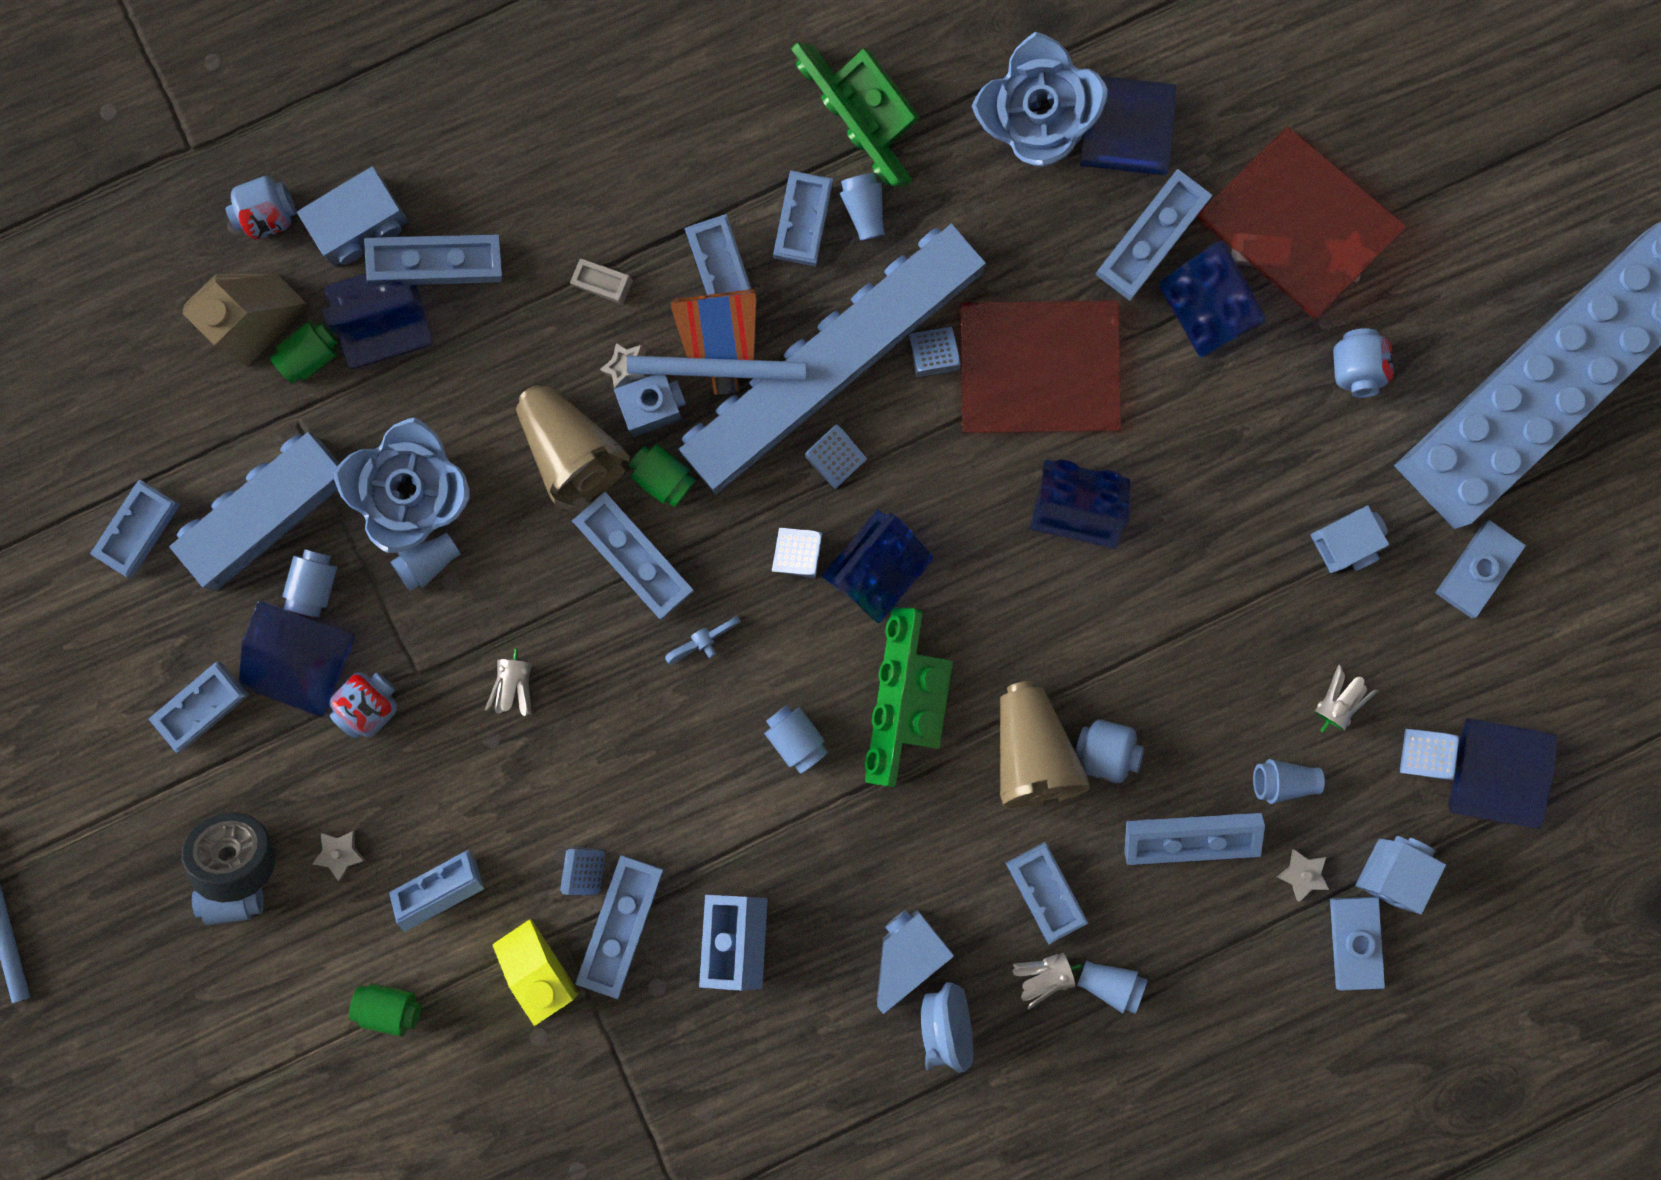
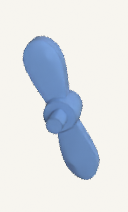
M738 615L710 632L707 628H703L691 636L692 641L666 655L667 663L672 665L696 649L699 651L704 650L708 658L716 655L712 647L715 643L714 639L741 622Z

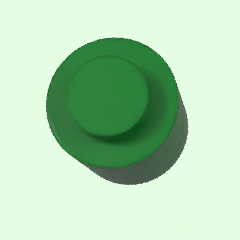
M309 320L276 346L277 352L270 359L282 376L291 384H295L300 379L306 381L338 355L334 346L339 341L323 322L316 326Z
M658 444L651 450L647 446L642 447L629 464V467L634 470L630 477L631 480L660 503L665 504L667 502L674 508L683 500L696 482L689 475L691 470Z
M375 983L369 984L368 987L359 985L350 1003L349 1019L350 1021L358 1022L360 1028L403 1037L408 1029H415L420 1017L421 1004L416 1002L415 993Z

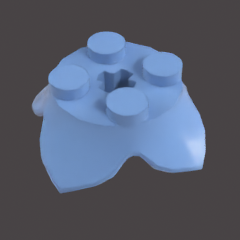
M1034 32L1016 47L1010 58L1006 77L991 80L983 86L976 96L972 108L984 130L994 138L1009 144L1013 148L1015 155L1022 162L1044 167L1066 157L1073 150L1075 144L1080 141L1082 135L1093 127L1102 114L1107 101L1108 90L1098 73L1090 69L1076 68L1071 61L1068 51L1058 41L1047 35ZM1042 100H1048L1050 106L1053 107L1046 114L1039 115L1037 111L1033 112V109L1040 108Z
M415 417L393 425L384 434L379 447L375 449H360L349 454L333 471L335 484L340 496L349 507L362 513L366 519L365 530L369 539L387 553H398L416 547L432 531L449 525L456 520L470 499V489L465 474L459 467L450 463L446 456L444 445L437 433ZM412 478V484L417 486L414 495L410 494V498L404 500V495L399 493L397 488L399 483L406 484V479Z

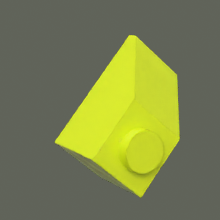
M529 919L492 944L510 990L534 1026L573 1001L580 994L532 919Z

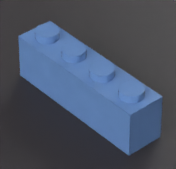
M307 432L305 435L298 434L290 438L283 444L280 449L282 454L269 464L265 462L255 467L246 476L248 482L236 492L228 491L213 502L211 506L213 511L202 520L195 519L179 530L177 533L179 539L169 547L203 588L215 591L220 589L338 491L333 471L340 462L318 437Z

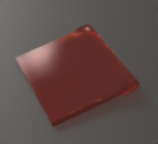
M1288 127L1217 196L1202 208L1197 216L1200 221L1214 231L1235 251H1238L1250 264L1315 320L1324 314V311L1406 228L1404 224Z
M1118 300L960 302L958 313L960 315L962 433L1120 431L1118 332L1120 307Z

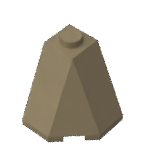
M215 274L184 304L183 315L214 346L248 367L310 305L278 274Z

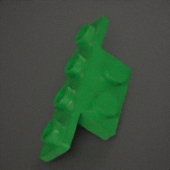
M797 42L791 49L799 59L796 61L798 69L809 81L817 83L824 93L821 99L825 106L834 115L841 116L848 125L847 135L853 144L862 151L866 150L875 163L872 165V168L878 178L886 185L907 187L913 179L889 146L921 118L870 49L863 48L835 74L813 44Z
M894 607L891 610V616L886 625L887 641L884 660L879 669L880 686L877 705L872 713L873 730L871 743L865 757L866 783L895 787L902 743L936 749L940 748L953 661L916 654L923 614L920 609Z

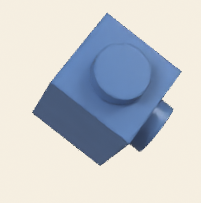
M654 374L614 389L628 430L633 438L683 420L679 407L686 405L680 386L677 380L669 383L666 375Z
M1368 505L1310 534L1330 573L1341 570L1351 564L1355 571H1358L1378 561L1380 558L1376 551L1389 545L1385 538L1388 531L1383 519L1377 512H1371Z

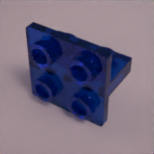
M1223 241L1214 243L1159 283L1160 288L1200 357L1209 355L1227 342L1247 334L1266 323L1263 310Z
M363 274L326 286L325 291L330 307L322 309L327 326L339 336L347 365L351 369L364 367L433 345V338L417 285H410L409 283L403 285L402 282H390L381 286H367V276Z
M1045 460L1042 467L1041 484L1030 520V530L1116 549L1122 528H1127L1129 521L1130 479L1122 477L1119 473L1111 470L1094 471L1081 468L1067 460H1057L1055 462Z
M877 509L821 577L829 585L854 602L873 621L880 623L894 609L898 600L912 583L923 574L927 565L932 561L933 555L893 513L886 515Z

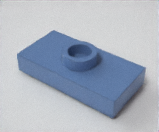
M790 171L773 253L774 259L816 267L833 186L832 178Z
M727 214L685 228L707 294L751 289Z
M138 480L90 554L125 577L132 579L181 504L148 483Z
M1485 521L1435 593L1470 618H1476L1526 545L1492 521Z
M222 661L215 662L152 715L149 720L176 753H181L245 700L249 694Z
M1045 842L1005 863L1048 944L1088 924L1084 913Z
M467 850L389 892L396 923L403 932H406L482 891L484 886L476 859Z
M1375 896L1330 898L1336 989L1340 991L1384 989L1379 898Z

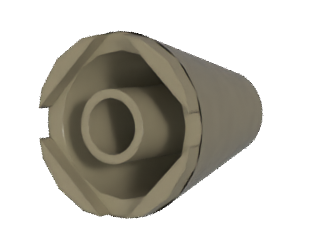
M535 385L521 394L516 413L548 495L559 509L575 508L576 505L573 503V500L585 496L588 502L596 499L622 477L625 469L621 463L623 460L629 462L630 459L623 446L553 387Z
M1032 681L1018 682L1008 686V693L1000 697V799L1005 809H1026L1044 806V801L1058 797V802L1088 791L1090 789L1089 778L1044 688L1034 687Z

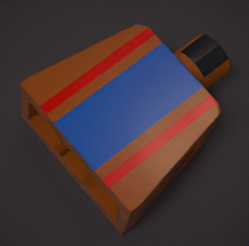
M755 288L672 299V313L687 358L754 360ZM711 377L713 393L716 395L740 391L738 378Z

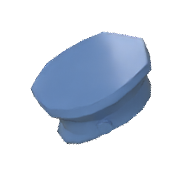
M946 982L941 991L925 994L923 999L921 1028L926 1051L925 1065L927 1071H930L935 1066L947 1065L960 1073L968 1070L973 1063L971 1020L964 989L954 983Z

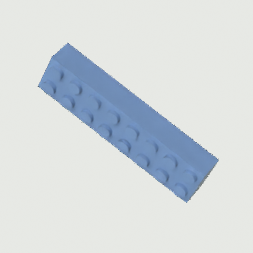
M1661 221L1635 239L1394 465L1454 529L1472 524L1661 346Z

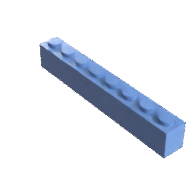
M952 223L943 231H940L938 227L931 230L918 243V246L921 248L909 259L905 255L897 258L884 271L887 275L885 279L875 287L871 283L862 287L851 298L853 305L841 315L838 311L828 315L818 325L817 329L820 332L808 342L804 339L797 341L784 353L783 356L787 362H807L806 380L753 378L749 383L753 387L740 399L736 395L728 398L717 408L716 413L719 415L706 427L699 423L683 436L682 441L685 444L679 448L682 456L715 495L983 274L986 263Z

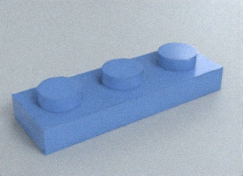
M1177 169L1095 275L1130 301L1206 205L1212 194Z
M499 235L364 238L367 286L501 282L502 280Z
M606 492L601 494L572 520L661 621L694 592L689 584Z
M1262 813L1127 821L1124 848L1127 865L1261 857L1265 824Z
M623 854L620 855L576 980V985L615 999L620 997L664 871L663 868Z

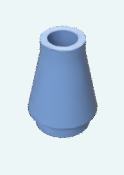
M875 173L863 174L841 181L843 192L840 193V196L855 225L860 241L884 236L882 183H877Z
M444 533L414 548L398 552L399 557L391 561V564L407 589L412 591L418 586L423 589L454 558L461 554L449 535Z
M1268 759L1265 764H1257L1253 774V786L1257 798L1267 800L1270 804L1311 794H1321L1325 785L1324 774L1319 767L1310 768Z
M1086 960L1077 986L1088 990L1122 1014L1125 1010L1136 1014L1148 980L1137 976L1139 971L1095 964Z

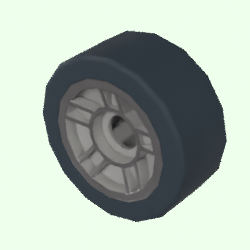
M233 812L215 815L197 825L189 833L182 845L181 861L192 887L205 899L224 903L240 901L255 894L268 882L274 870L275 853L269 835L262 823L250 815ZM230 856H233V857H234V858H232V859H230V860L227 861V858H228V857H230Z

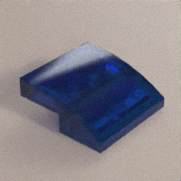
M1100 76L1108 90L1107 101L1100 118L1093 127L1082 135L1080 166L1167 175L1173 135L1176 84Z
M1466 718L1456 758L1459 768L1448 803L1450 811L1455 814L1540 829L1552 783L1557 736L1553 733Z

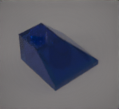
M258 600L241 644L239 683L247 690L323 717L355 634L286 610L278 605Z

